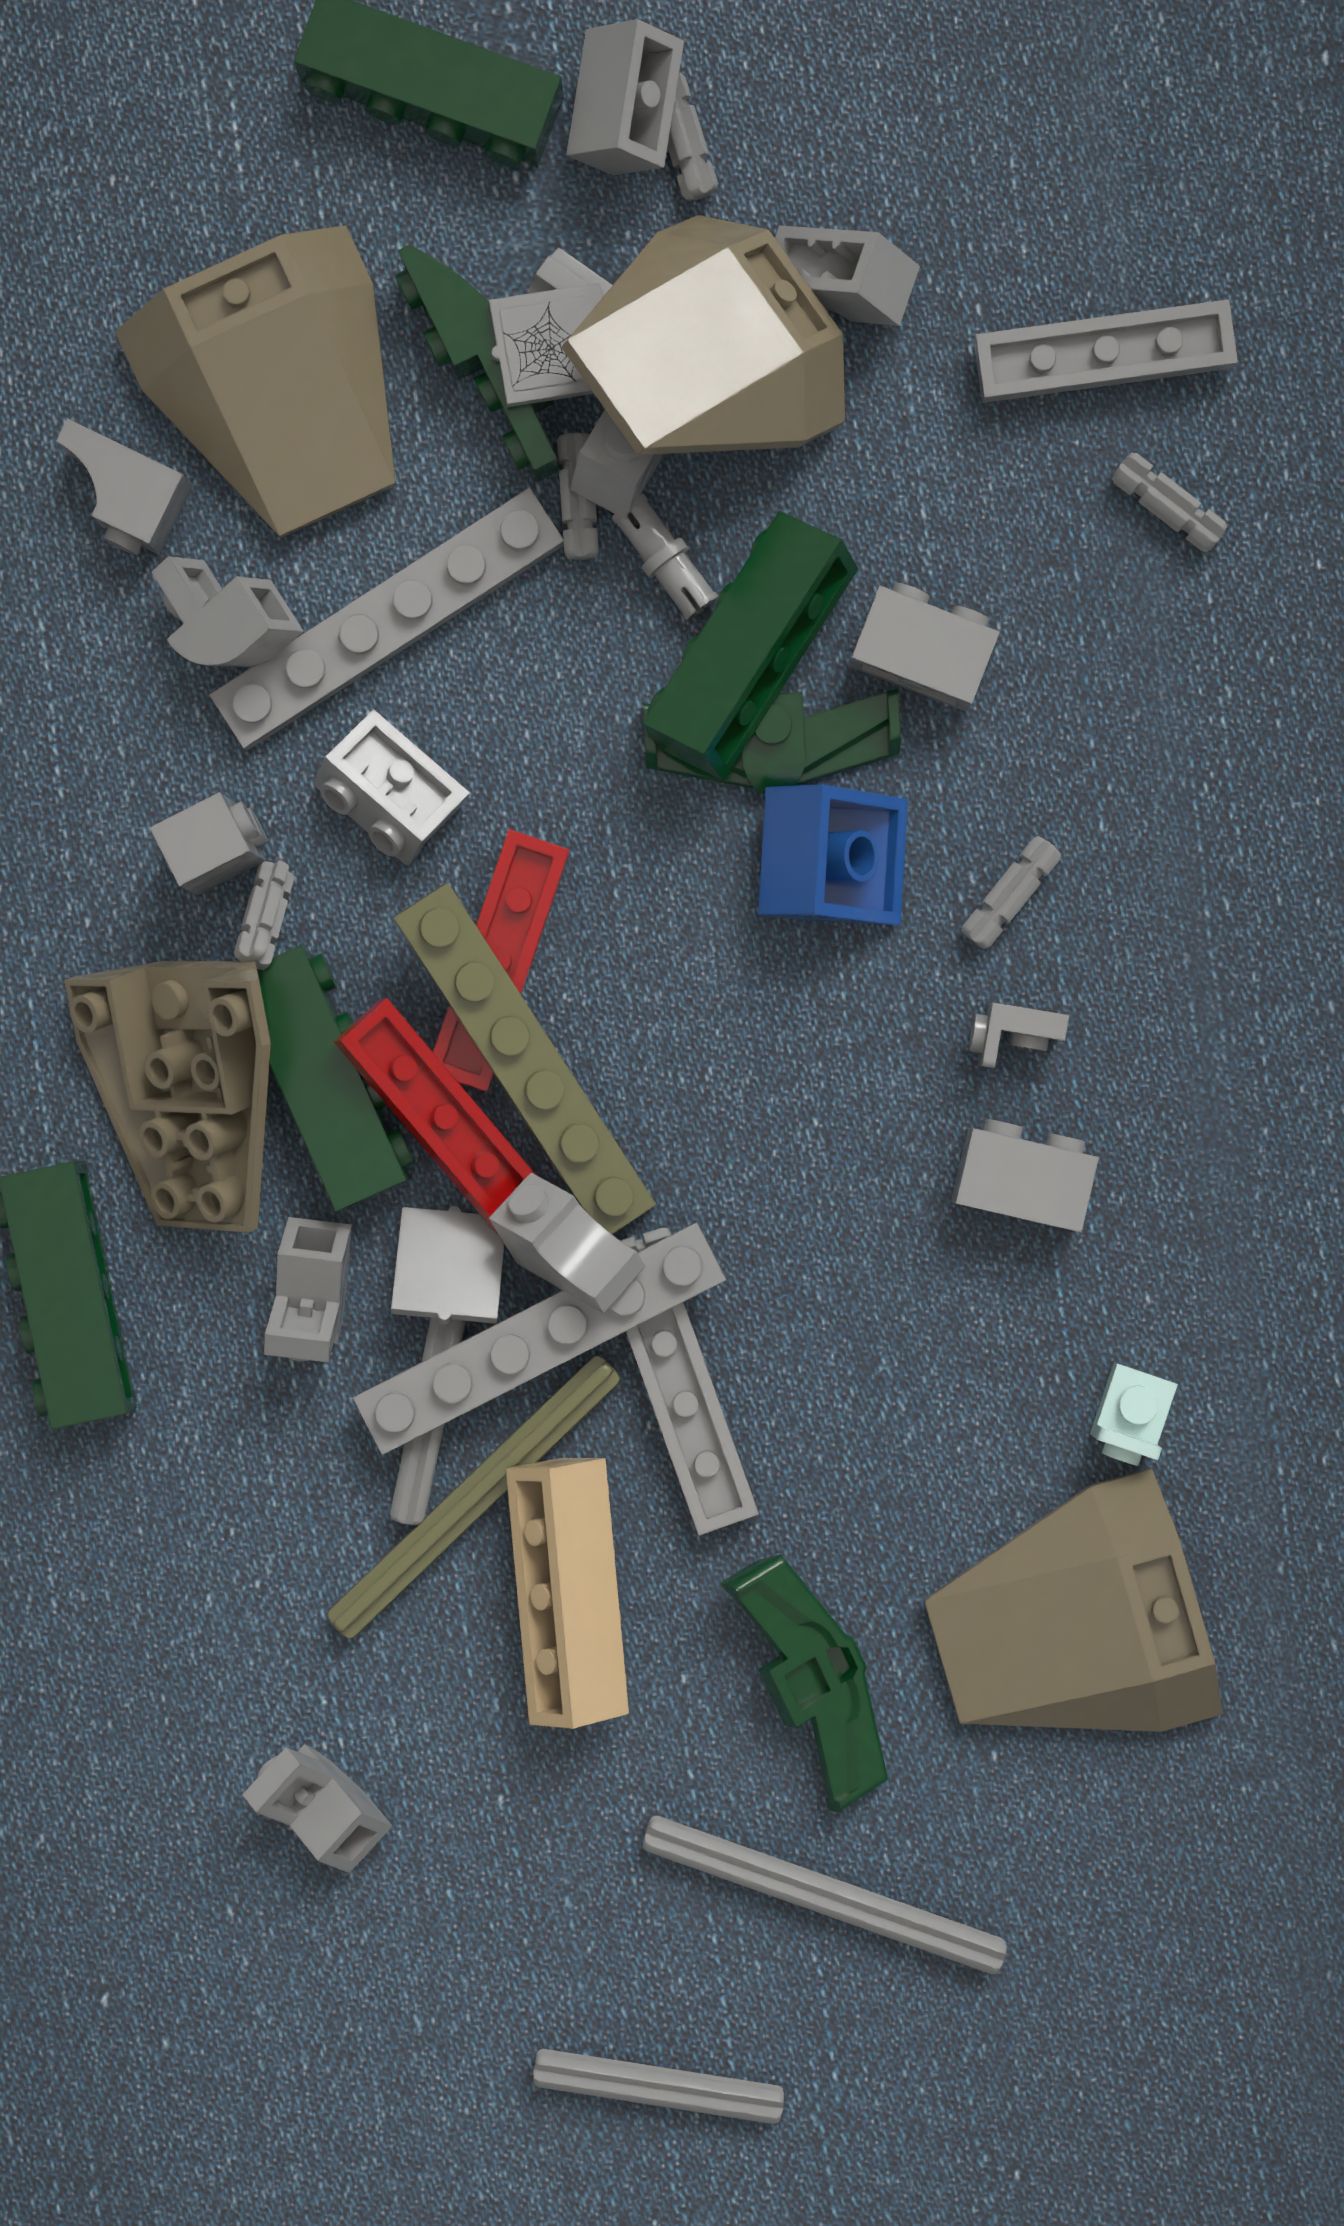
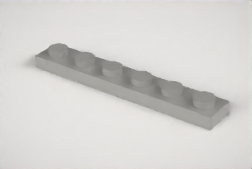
M529 487L296 638L273 659L264 664L251 667L209 696L242 747L248 751L563 547L564 539Z
M698 1222L637 1252L645 1268L604 1313L562 1290L353 1397L381 1454L383 1455L725 1281L726 1277Z

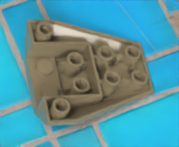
M697 215L657 232L561 347L637 455L798 448L837 429L845 422L843 333L769 229Z
M346 225L282 234L162 289L115 331L144 394L280 538L396 486L374 285Z
M159 961L65 979L70 1016L73 1021L77 1044L156 1225L235 1232H251L258 1229L271 1042L256 962Z
M1151 1468L1089 1485L924 1599L960 1724L1163 1732L1223 1714L1216 1664L1177 1531Z

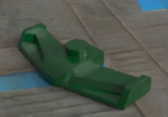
M898 688L804 717L802 692L779 693L724 780L663 751L644 727L646 765L648 769L752 788L757 793H765L766 787L802 785L900 754L901 733ZM643 703L644 719L648 715L649 703Z
M781 1554L757 1560L722 1581L720 1584L724 1590L731 1594L780 1654L779 1657L759 1668L758 1671L785 1726L797 1728L811 1719L828 1795L826 1798L829 1811L839 1813L888 1780L865 1676L867 1666L853 1637L847 1636Z

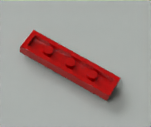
M509 829L476 926L522 995L570 854V849ZM448 1006L433 1053L458 1082L489 1092L494 1074Z
M388 998L380 999L333 1042L495 1233L498 1234L489 1217L530 1173L536 1174Z

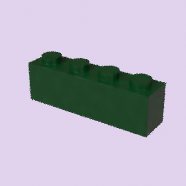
M315 0L293 61L300 81L306 83L305 89L322 100L332 103H340L342 97L366 105L365 111L380 121L399 125L402 119L426 127L424 132L441 143L450 146H460L463 140L485 148L484 154L488 158L511 168H520L522 162L538 168L564 98L562 76L352 0Z
M781 511L777 513L768 529L763 530L756 537L750 550V557L735 580L727 584L721 591L715 611L701 633L694 636L687 644L683 652L682 662L666 687L660 689L650 702L648 715L642 724L663 751L721 780L725 779L858 571L856 563L841 538Z
M300 945L273 957L268 968L265 970L257 969L271 1042L269 1063L335 1211H341L411 1180L406 1167L416 1163L401 1128L390 1132L380 1109L387 1106V1104L333 1042L354 1021L348 1011L338 1015L328 992L338 987L324 955L320 953L312 957L309 948Z
M72 1161L1 1176L0 1227L1 1229L9 1228L14 1253L7 1254L8 1276L15 1292L22 1290L27 1316L20 1317L22 1342L27 1354L35 1353L40 1378L33 1380V1395L39 1415L41 1417L48 1415L50 1427L55 1429L127 1414L135 1410L137 1404L86 1161Z

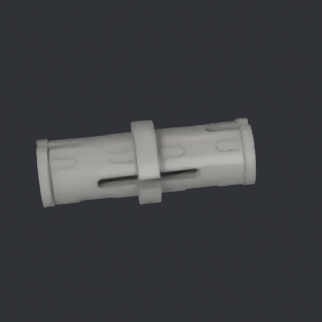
M644 494L639 496L627 519L616 514L612 516L611 519L615 524L619 525L645 561L641 568L649 578L656 576L681 610L687 622L703 613L705 605L710 607L718 600L719 596L717 593L713 592L686 555L690 548L682 538L675 539L648 503V499Z

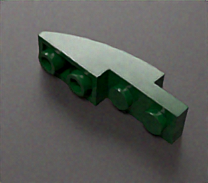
M411 245L399 249L398 252L404 271L395 274V278L411 311L423 306L432 328L424 331L423 335L439 368L450 363L458 380L482 369L483 374L474 378L475 384L490 414L501 409L511 431L502 435V439L517 470L519 471L529 466L536 482L559 472L557 457L535 414L553 405L554 400L507 407L500 364L492 359V349L496 346L489 301L464 278L439 260Z

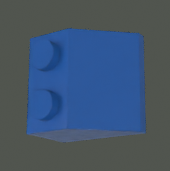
M822 784L766 787L758 915L804 921L901 926L908 799Z

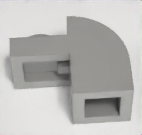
M168 556L151 572L164 592L162 598L165 606L177 619L183 622V625L166 640L177 653L191 662L209 666L244 668L258 666L273 659L304 632L272 580L236 576L222 589L204 560Z
M288 1217L277 1256L276 1297L265 1332L264 1355L287 1357L295 1361L311 1360L329 1363L333 1343L338 1344L344 1313L350 1262L351 1224Z
M306 1744L298 1752L285 1747L279 1755L267 1761L260 1769L257 1779L242 1794L256 1813L289 1825L317 1861L348 1873L358 1865L392 1827V1824L356 1783L332 1761Z

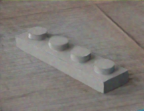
M1229 299L976 334L974 338L982 403L1233 369L1238 363Z
M684 1302L627 1330L626 1333L698 1535L758 1515L759 1512Z

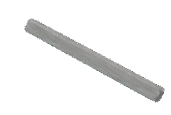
M653 1816L647 1825L642 1842L644 1850L649 1853L989 1974H997L1005 1959L1007 1950L1005 1941L992 1934L660 1816Z

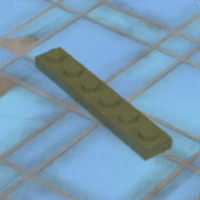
M444 883L393 916L392 919L579 1205L610 1234L615 1233L657 1205L449 883Z

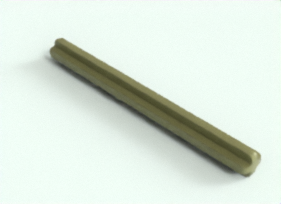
M592 1356L424 1518L420 1525H416L329 1609L327 1616L333 1626L349 1639L355 1638L508 1491L506 1468L538 1462L620 1383L621 1378L617 1371L601 1356Z

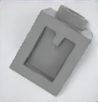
M987 1003L985 1015L976 1013L974 1015L969 1040V1051L979 1053L977 1066L995 1068L1001 1031L1011 1033L1009 1041L1011 1046L1047 1051L1049 1039L1065 1041L1069 1015L999 1003Z

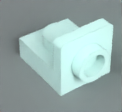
M1114 1362L1090 1435L1105 1442L1102 1454L1136 1466L1139 1465L1142 1455L1158 1460L1162 1450L1158 1442L1178 1384Z

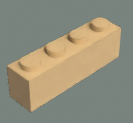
M558 1458L506 1468L529 1725L574 1729L629 1714L606 1458Z

